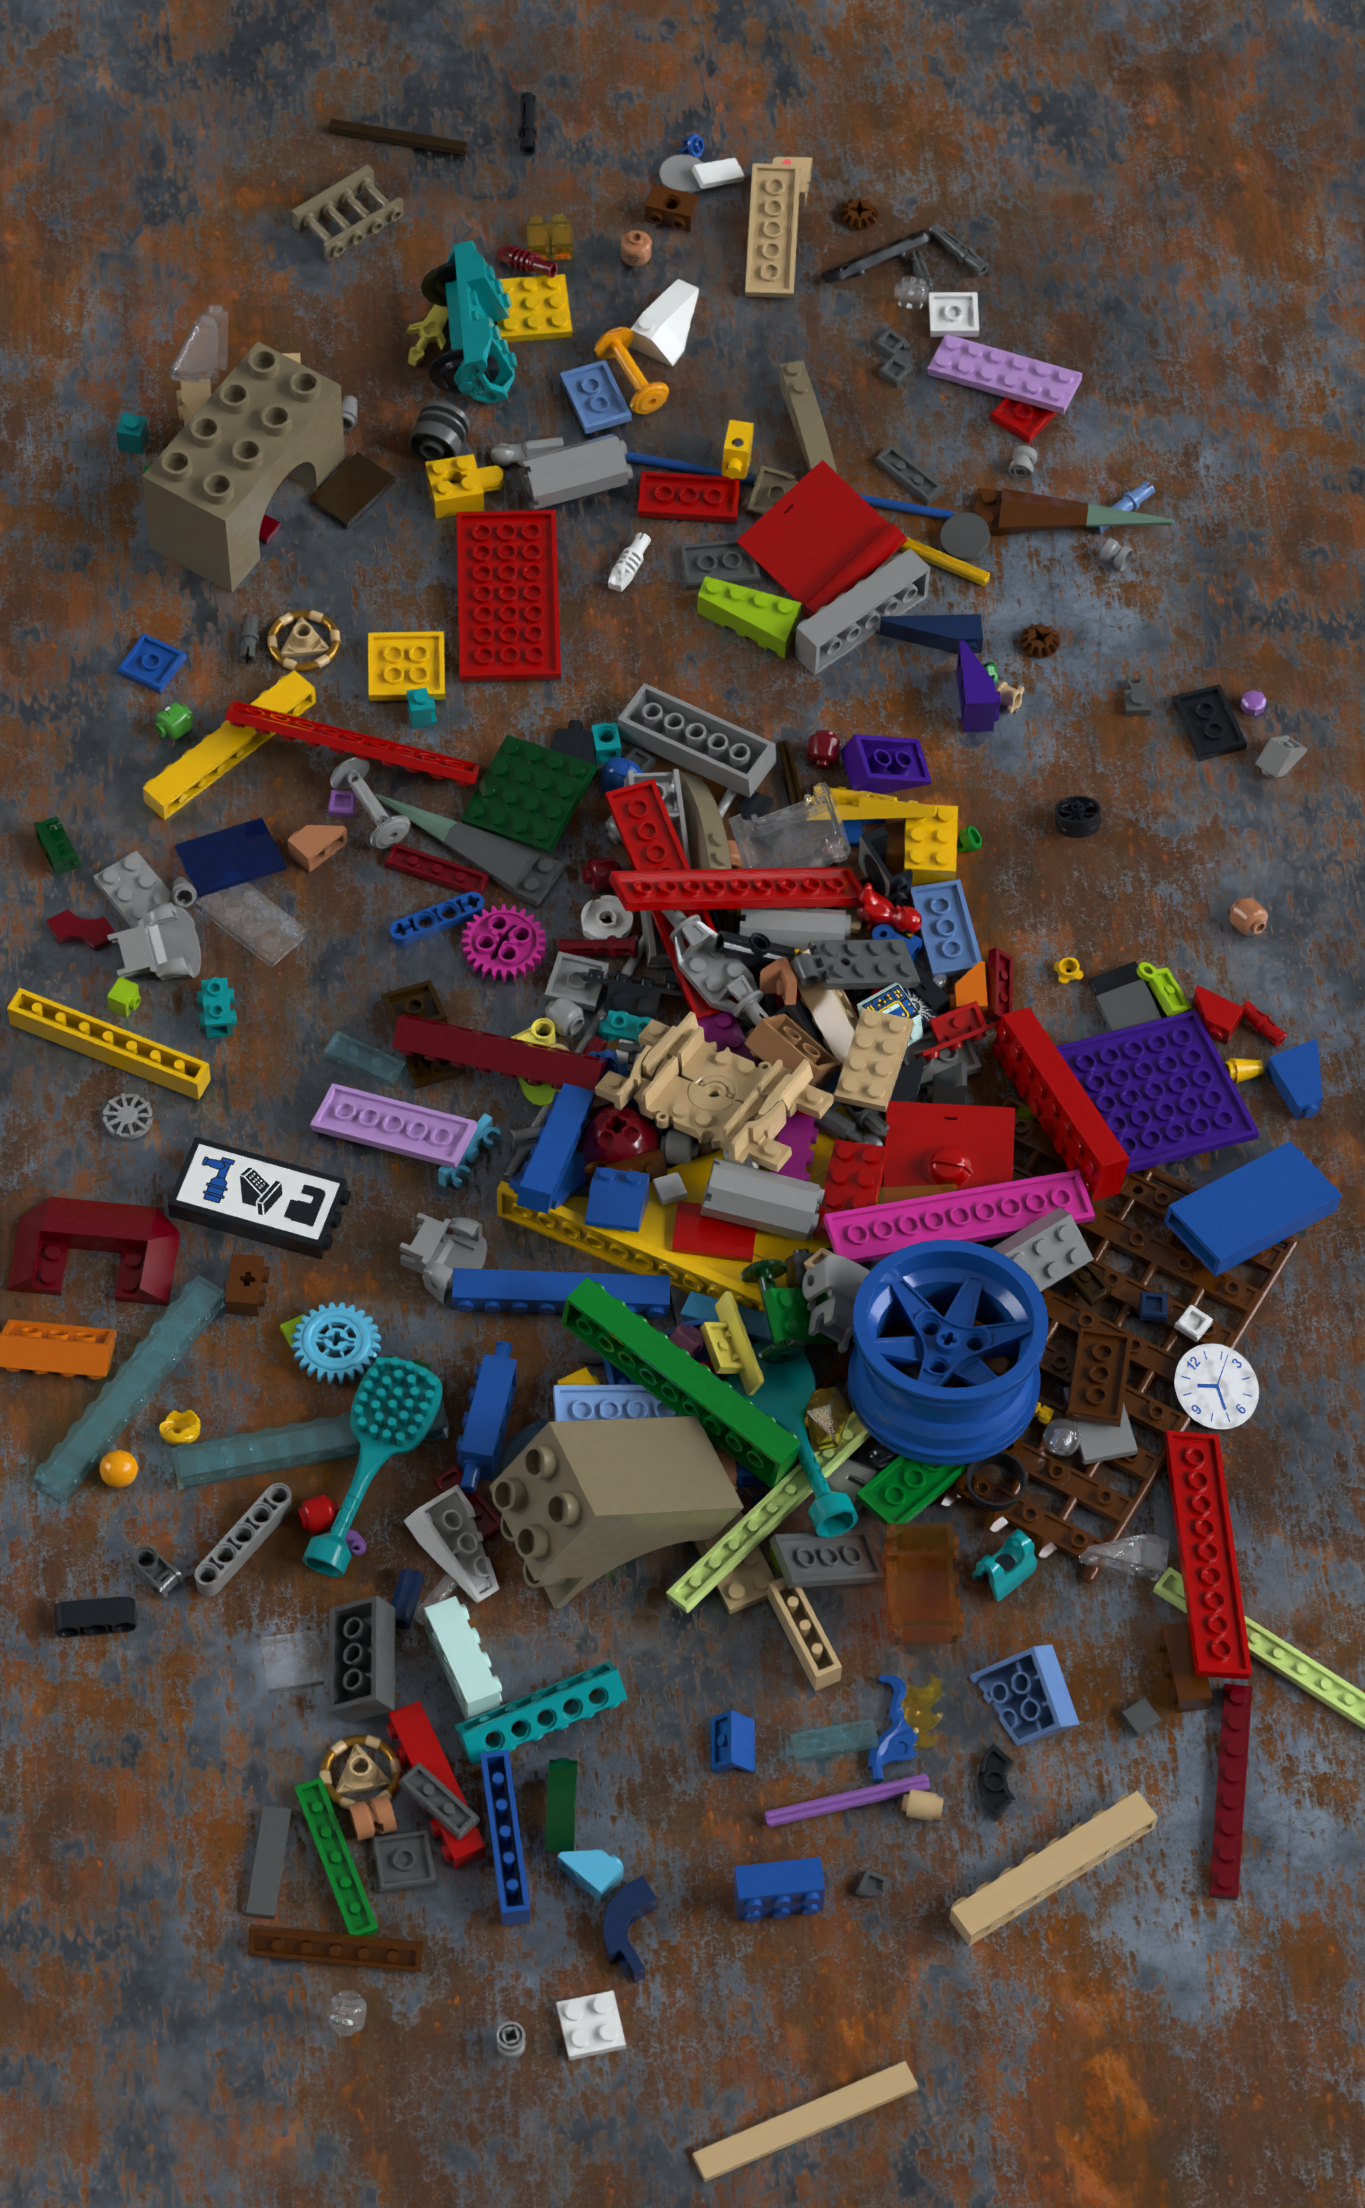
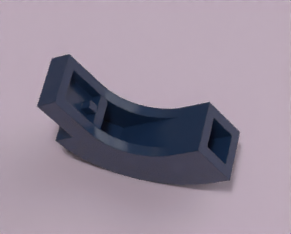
M643 1875L627 1883L614 1895L607 1907L603 1922V1946L607 1960L610 1965L618 1961L623 1974L626 1977L630 1975L634 1984L645 1978V1967L628 1939V1932L638 1919L657 1909V1898Z

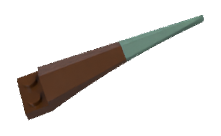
M977 488L974 513L982 517L987 523L991 536L1080 527L1172 526L1175 521L1164 517L1002 488V491Z

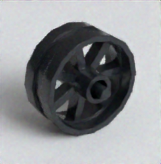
M1072 796L1062 799L1055 806V827L1059 833L1071 838L1093 835L1101 826V807L1097 801L1086 796Z

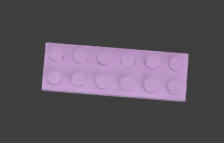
M948 334L945 335L927 368L928 375L1061 414L1065 413L1082 380V373Z
M332 1083L310 1124L312 1131L454 1169L457 1168L477 1129V1123L474 1120Z

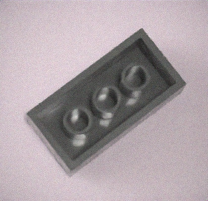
M376 1595L330 1608L328 1712L346 1723H351L395 1711V1607Z

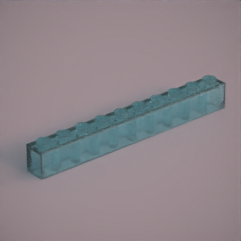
M197 1275L192 1282L186 1283L182 1290V1295L176 1302L172 1301L169 1304L161 1321H156L152 1325L149 1335L144 1342L140 1341L136 1345L133 1355L128 1361H124L119 1366L114 1379L111 1382L105 1383L101 1389L100 1396L95 1402L92 1401L88 1404L80 1421L74 1422L71 1425L63 1442H58L54 1446L51 1456L46 1463H41L34 1473V1480L38 1491L62 1506L66 1503L225 1305V1291L200 1275Z
M443 1397L434 1423L421 1443L449 1438V1423ZM351 1412L343 1413L338 1417H320L312 1422L301 1424L294 1422L285 1427L275 1429L263 1428L254 1433H237L228 1438H210L202 1443H184L176 1448H171L178 1490L357 1456L360 1453L361 1445L351 1431Z

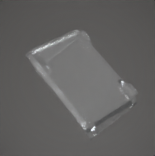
M208 305V309L202 311L195 320L169 369L170 380L204 383L219 382L218 369H228L229 310H223L221 305Z

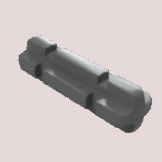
M920 251L911 252L909 260L911 265L914 266L912 269L917 282L921 285V292H932L934 284L932 279L929 278L930 273L923 260L922 253Z

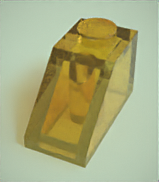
M837 1387L818 1389L811 1394L806 1413L811 1446L814 1453L839 1447L851 1410Z

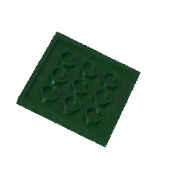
M507 735L460 820L465 825L551 855L597 768L593 763Z

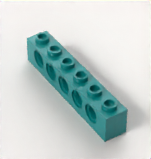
M607 1661L454 1726L466 1758L472 1764L481 1763L480 1753L502 1750L513 1751L519 1744L526 1741L539 1740L543 1737V1734L553 1730H563L568 1727L569 1723L576 1720L589 1719L594 1716L595 1712L603 1709L615 1708L620 1705V1702L628 1698L618 1669L610 1661ZM598 1688L597 1694L589 1698L590 1692ZM573 1699L572 1704L568 1708H563L567 1700ZM547 1710L543 1718L537 1719L541 1711ZM521 1721L517 1729L511 1730L515 1722ZM495 1732V1735L491 1740L485 1741V1738L489 1733Z

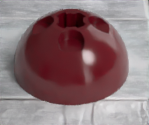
M625 1105L622 1110H619L615 1106H610L597 1112L589 1120L582 1135L581 1148L587 1164L594 1161H605L607 1164H611L660 1149L661 1141L655 1123L651 1118L640 1114V1109Z

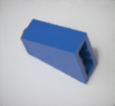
M1316 1039L1269 1057L1266 1072L1295 1120L1315 1116L1320 1111L1323 1098L1318 1042Z

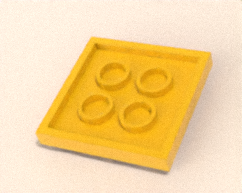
M565 274L555 275L552 278L548 276L500 279L504 293H508L511 300V307L508 308L509 318L497 321L502 339H506L507 342L572 337Z
M444 631L368 633L369 701L407 700L406 691L425 687L429 697H433L434 700H445Z

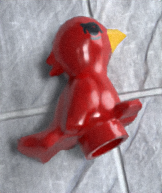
M870 883L865 884L859 897L863 905L857 907V915L861 922H868V931L870 933L880 924L894 926L909 937L919 930L922 925V917L916 909L910 906L901 907L899 905L895 908L887 898L873 891Z

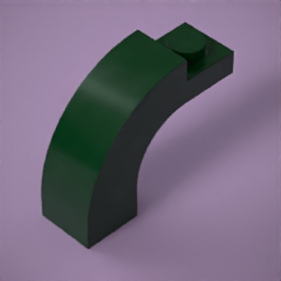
M558 1758L549 1761L545 1852L574 1851L577 1760Z

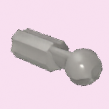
M559 437L525 441V443L512 445L498 443L491 449V461L499 467H505L511 463H517L519 459L563 448L564 442L563 438Z

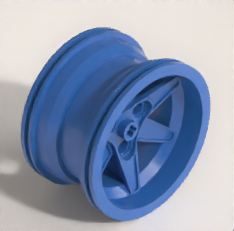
M961 1240L920 1242L902 1248L880 1261L862 1282L853 1309L852 1329L855 1345L849 1360L847 1386L852 1408L860 1423L870 1435L881 1444H884V1446H887L888 1449L906 1458L935 1465L973 1463L991 1457L1006 1449L1029 1426L1035 1414L1039 1398V1363L1046 1347L1048 1314L1044 1298L1033 1279L1022 1267L1002 1253L980 1244ZM976 1320L985 1325L974 1326V1321ZM902 1321L914 1331V1336L879 1338L888 1328ZM1016 1358V1365L1000 1377L984 1363L985 1359ZM914 1365L921 1366L918 1380H914L896 1369L913 1367ZM952 1378H956L968 1386L963 1388H947Z

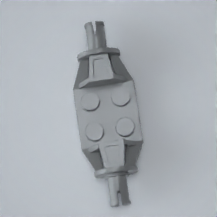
M663 910L662 914L675 927L670 935V939L674 942L678 969L707 1004L712 1008L732 1013L735 1017L747 1014L756 1026L761 1019L768 1018L769 1016L758 1004L764 994L761 990H758L752 973L738 957L715 951L718 934L702 923L699 915L687 918L681 910ZM683 938H686L690 944L687 949L682 940ZM733 995L739 1003L736 1004L727 998Z

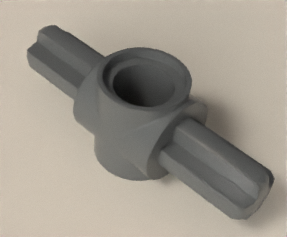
M840 1102L847 1108L848 1116L857 1123V1128L860 1131L871 1130L876 1136L882 1137L887 1135L889 1125L881 1119V1114L878 1110Z

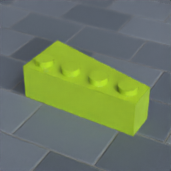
M705 576L698 593L697 613L723 627L728 626L736 630V634L744 638L747 636L757 641L758 645L766 650L770 648L776 651L779 657L785 659L800 622L801 603Z

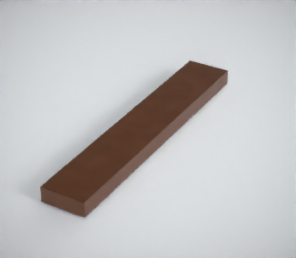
M251 1924L249 1928L248 1955L421 1973L424 1942Z

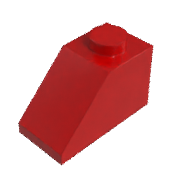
M1197 985L1193 997L1195 1010L1210 1038L1228 1044L1242 1021L1244 1007Z

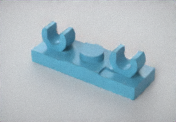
M484 1113L477 1122V1129L457 1168L454 1169L442 1165L438 1169L439 1184L447 1187L452 1181L454 1186L461 1188L462 1180L457 1176L460 1174L468 1178L471 1176L470 1169L466 1165L468 1162L472 1163L479 1154L478 1148L483 1143L484 1147L492 1150L494 1142L488 1138L491 1136L499 1140L502 1138V1132L498 1128L493 1127L491 1116Z

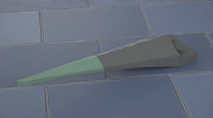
M375 794L379 803L399 815L407 816L410 822L448 846L482 872L489 874L490 878L516 898L536 907L539 906L565 870L563 863L543 855L539 850Z

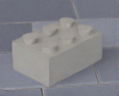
M1061 1207L1056 1208L991 1248L1007 1256L1022 1267L1033 1279L1040 1292L1093 1260L1072 1215Z

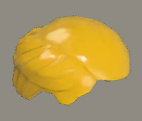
M173 1410L159 1426L161 1437L172 1445H184L195 1441L200 1435L201 1429L200 1419L192 1410H187L183 1413Z

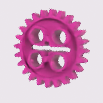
M505 904L502 905L499 911L493 905L490 913L482 909V917L474 914L473 922H467V930H463L461 943L463 957H467V965H473L474 973L482 970V978L491 974L493 982L498 976L501 977L503 983L506 982L507 976H510L513 981H516L517 974L526 978V970L534 972V964L541 965V957H545V930L541 929V922H534L533 914L526 917V909H522L519 913L516 912L515 905L512 906L510 911L506 910ZM511 957V958H513V959L507 960V959H504V958Z

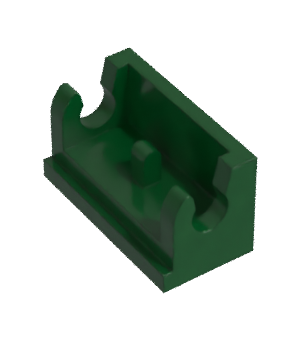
M58 817L34 823L36 838L55 877L82 867L81 861L78 859L62 823L58 824L60 822Z

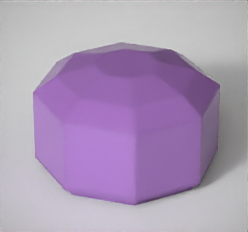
M1248 691L1244 693L1240 707L1245 714L1257 716L1263 713L1266 698L1262 692Z

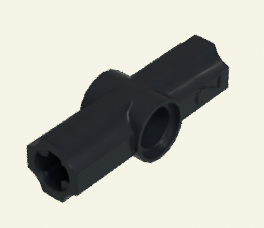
M720 931L715 943V951L717 953L739 957L745 965L750 967H757L760 963L770 965L781 957H786L790 963L796 955L794 947L773 943L767 936L758 932L752 933L750 937Z

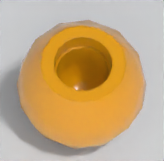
M115 1450L103 1457L99 1472L102 1480L108 1486L121 1488L130 1485L135 1480L138 1473V1465L131 1453L124 1450Z

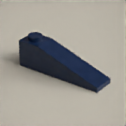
M981 614L881 616L879 633L881 636L958 654L959 641H965L974 654L982 653L983 630Z

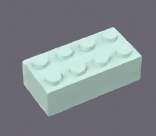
M456 1596L424 1608L426 1634L465 1720L499 1707L500 1703H503L500 1694L503 1691L498 1676H492L489 1670L492 1666L487 1652H481L478 1644L481 1641L476 1628H470L467 1620H470L465 1604L460 1605Z

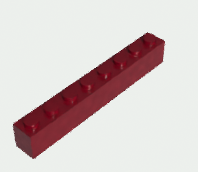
M402 1014L397 1017L392 1044L393 1048L399 1049V1053L404 1055L424 1054V1059L439 1062L440 1058L450 1060V1065L465 1067L468 1064L475 1066L476 1071L491 1073V1070L501 1072L500 1076L516 1079V1076L525 1077L526 1082L541 1085L542 1082L552 1084V1088L561 1090L563 1084L567 1083L595 1091L596 1085L604 1077L607 1059L408 1014Z

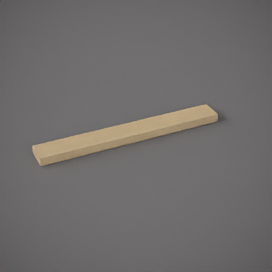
M906 2061L698 2150L692 2154V2157L704 2182H707L918 2090V2085Z

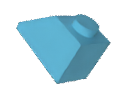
M603 1850L561 1852L557 1856V1867L599 1902L623 1879L622 1862L615 1855H608Z

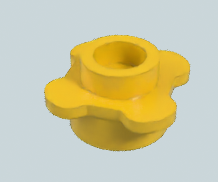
M1066 957L1054 964L1053 969L1058 973V980L1062 984L1083 978V972L1079 970L1080 966L1075 958Z

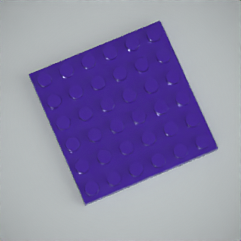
M1196 1010L1056 1046L1129 1156L1130 1160L1125 1174L1258 1139L1259 1131Z

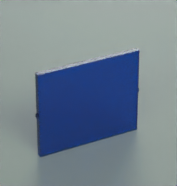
M262 817L174 845L184 867V872L188 875L192 886L196 889L198 898L287 870L286 864L276 846V841L273 840Z

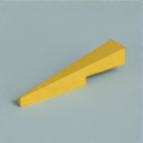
M819 782L814 786L813 797L808 801L807 821L935 817L937 805L920 804L914 800H909V802L897 801V797L863 790H847L846 787L842 786L831 788L826 787V783Z

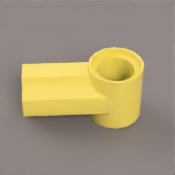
M540 1018L533 1022L531 1028L510 1038L550 1046L556 1044L555 1026L551 1020ZM541 1033L548 1034L547 1036H539Z

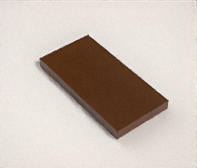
M1079 1327L1065 1419L1120 1427L1133 1335Z

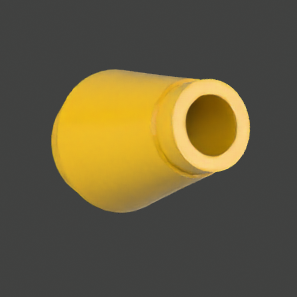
M1230 1058L1228 1061H1224V1065L1234 1084L1261 1076L1264 1072L1261 1060Z

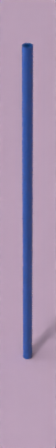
M629 451L625 455V460L628 462L699 475L722 476L721 468ZM747 473L746 479H740V482L754 485L757 475ZM859 494L873 507L948 520L954 515V511Z

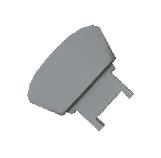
M419 1212L416 1217L417 1221L422 1223V1225L419 1224L417 1235L411 1245L403 1242L400 1244V1251L407 1254H402L400 1264L423 1274L424 1287L444 1307H451L453 1268L482 1269L485 1263L487 1242L482 1235V1224L466 1217H453L452 1221L445 1218L444 1222H441ZM448 1227L452 1229V1235L446 1234Z
M835 1254L826 1256L821 1262L809 1268L803 1278L802 1291L806 1300L809 1301L807 1310L811 1311L808 1334L814 1336L820 1332L838 1343L837 1351L840 1353L848 1350L849 1340L853 1334L852 1324L855 1299L862 1282L870 1272L868 1269L846 1257ZM828 1291L830 1299L816 1306L817 1296Z

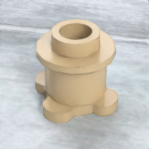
M1005 681L1001 682L1000 685L997 684L995 691H1000L1001 705L1008 707L1007 712L1012 714L1015 709H1019L1022 703L1024 687L1020 685L1015 689L1008 686Z

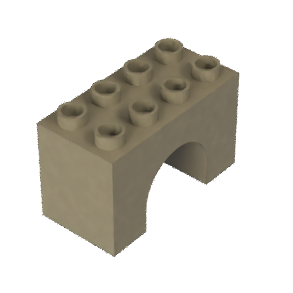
M258 341L142 475L150 548L232 593L261 559L259 546L261 522L274 492L283 479L289 476L317 491L345 459L341 385Z

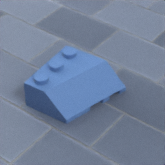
M1053 1645L1033 1646L969 1675L973 1683H977L984 1692L983 1697L987 1703L992 1704L1000 1715V1722L1017 1746L1047 1738L1080 1725Z

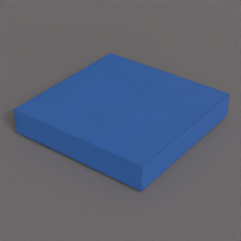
M143 633L117 668V674L158 694H162L187 659V653Z

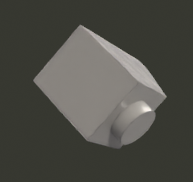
M1288 735L1273 737L1269 739L1255 764L1261 767V772L1270 778L1282 777L1306 753L1307 748Z

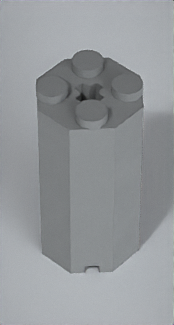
M610 434L519 459L518 464L523 466L518 468L525 497L530 496L532 501L528 502L529 507L536 510L628 484V479L633 478L630 464H626L625 455L627 454V447L624 440L619 441L616 435Z
M785 907L781 909L741 908L739 935L750 937L752 933H762L773 943L799 949L798 955H800L801 950L806 951L808 949L810 941L844 940L845 936H850L851 915H846V910L800 907Z
M714 1158L710 1170L712 1174L707 1180L700 1215L802 1241L812 1238L819 1219L817 1212L825 1189H821L819 1184Z

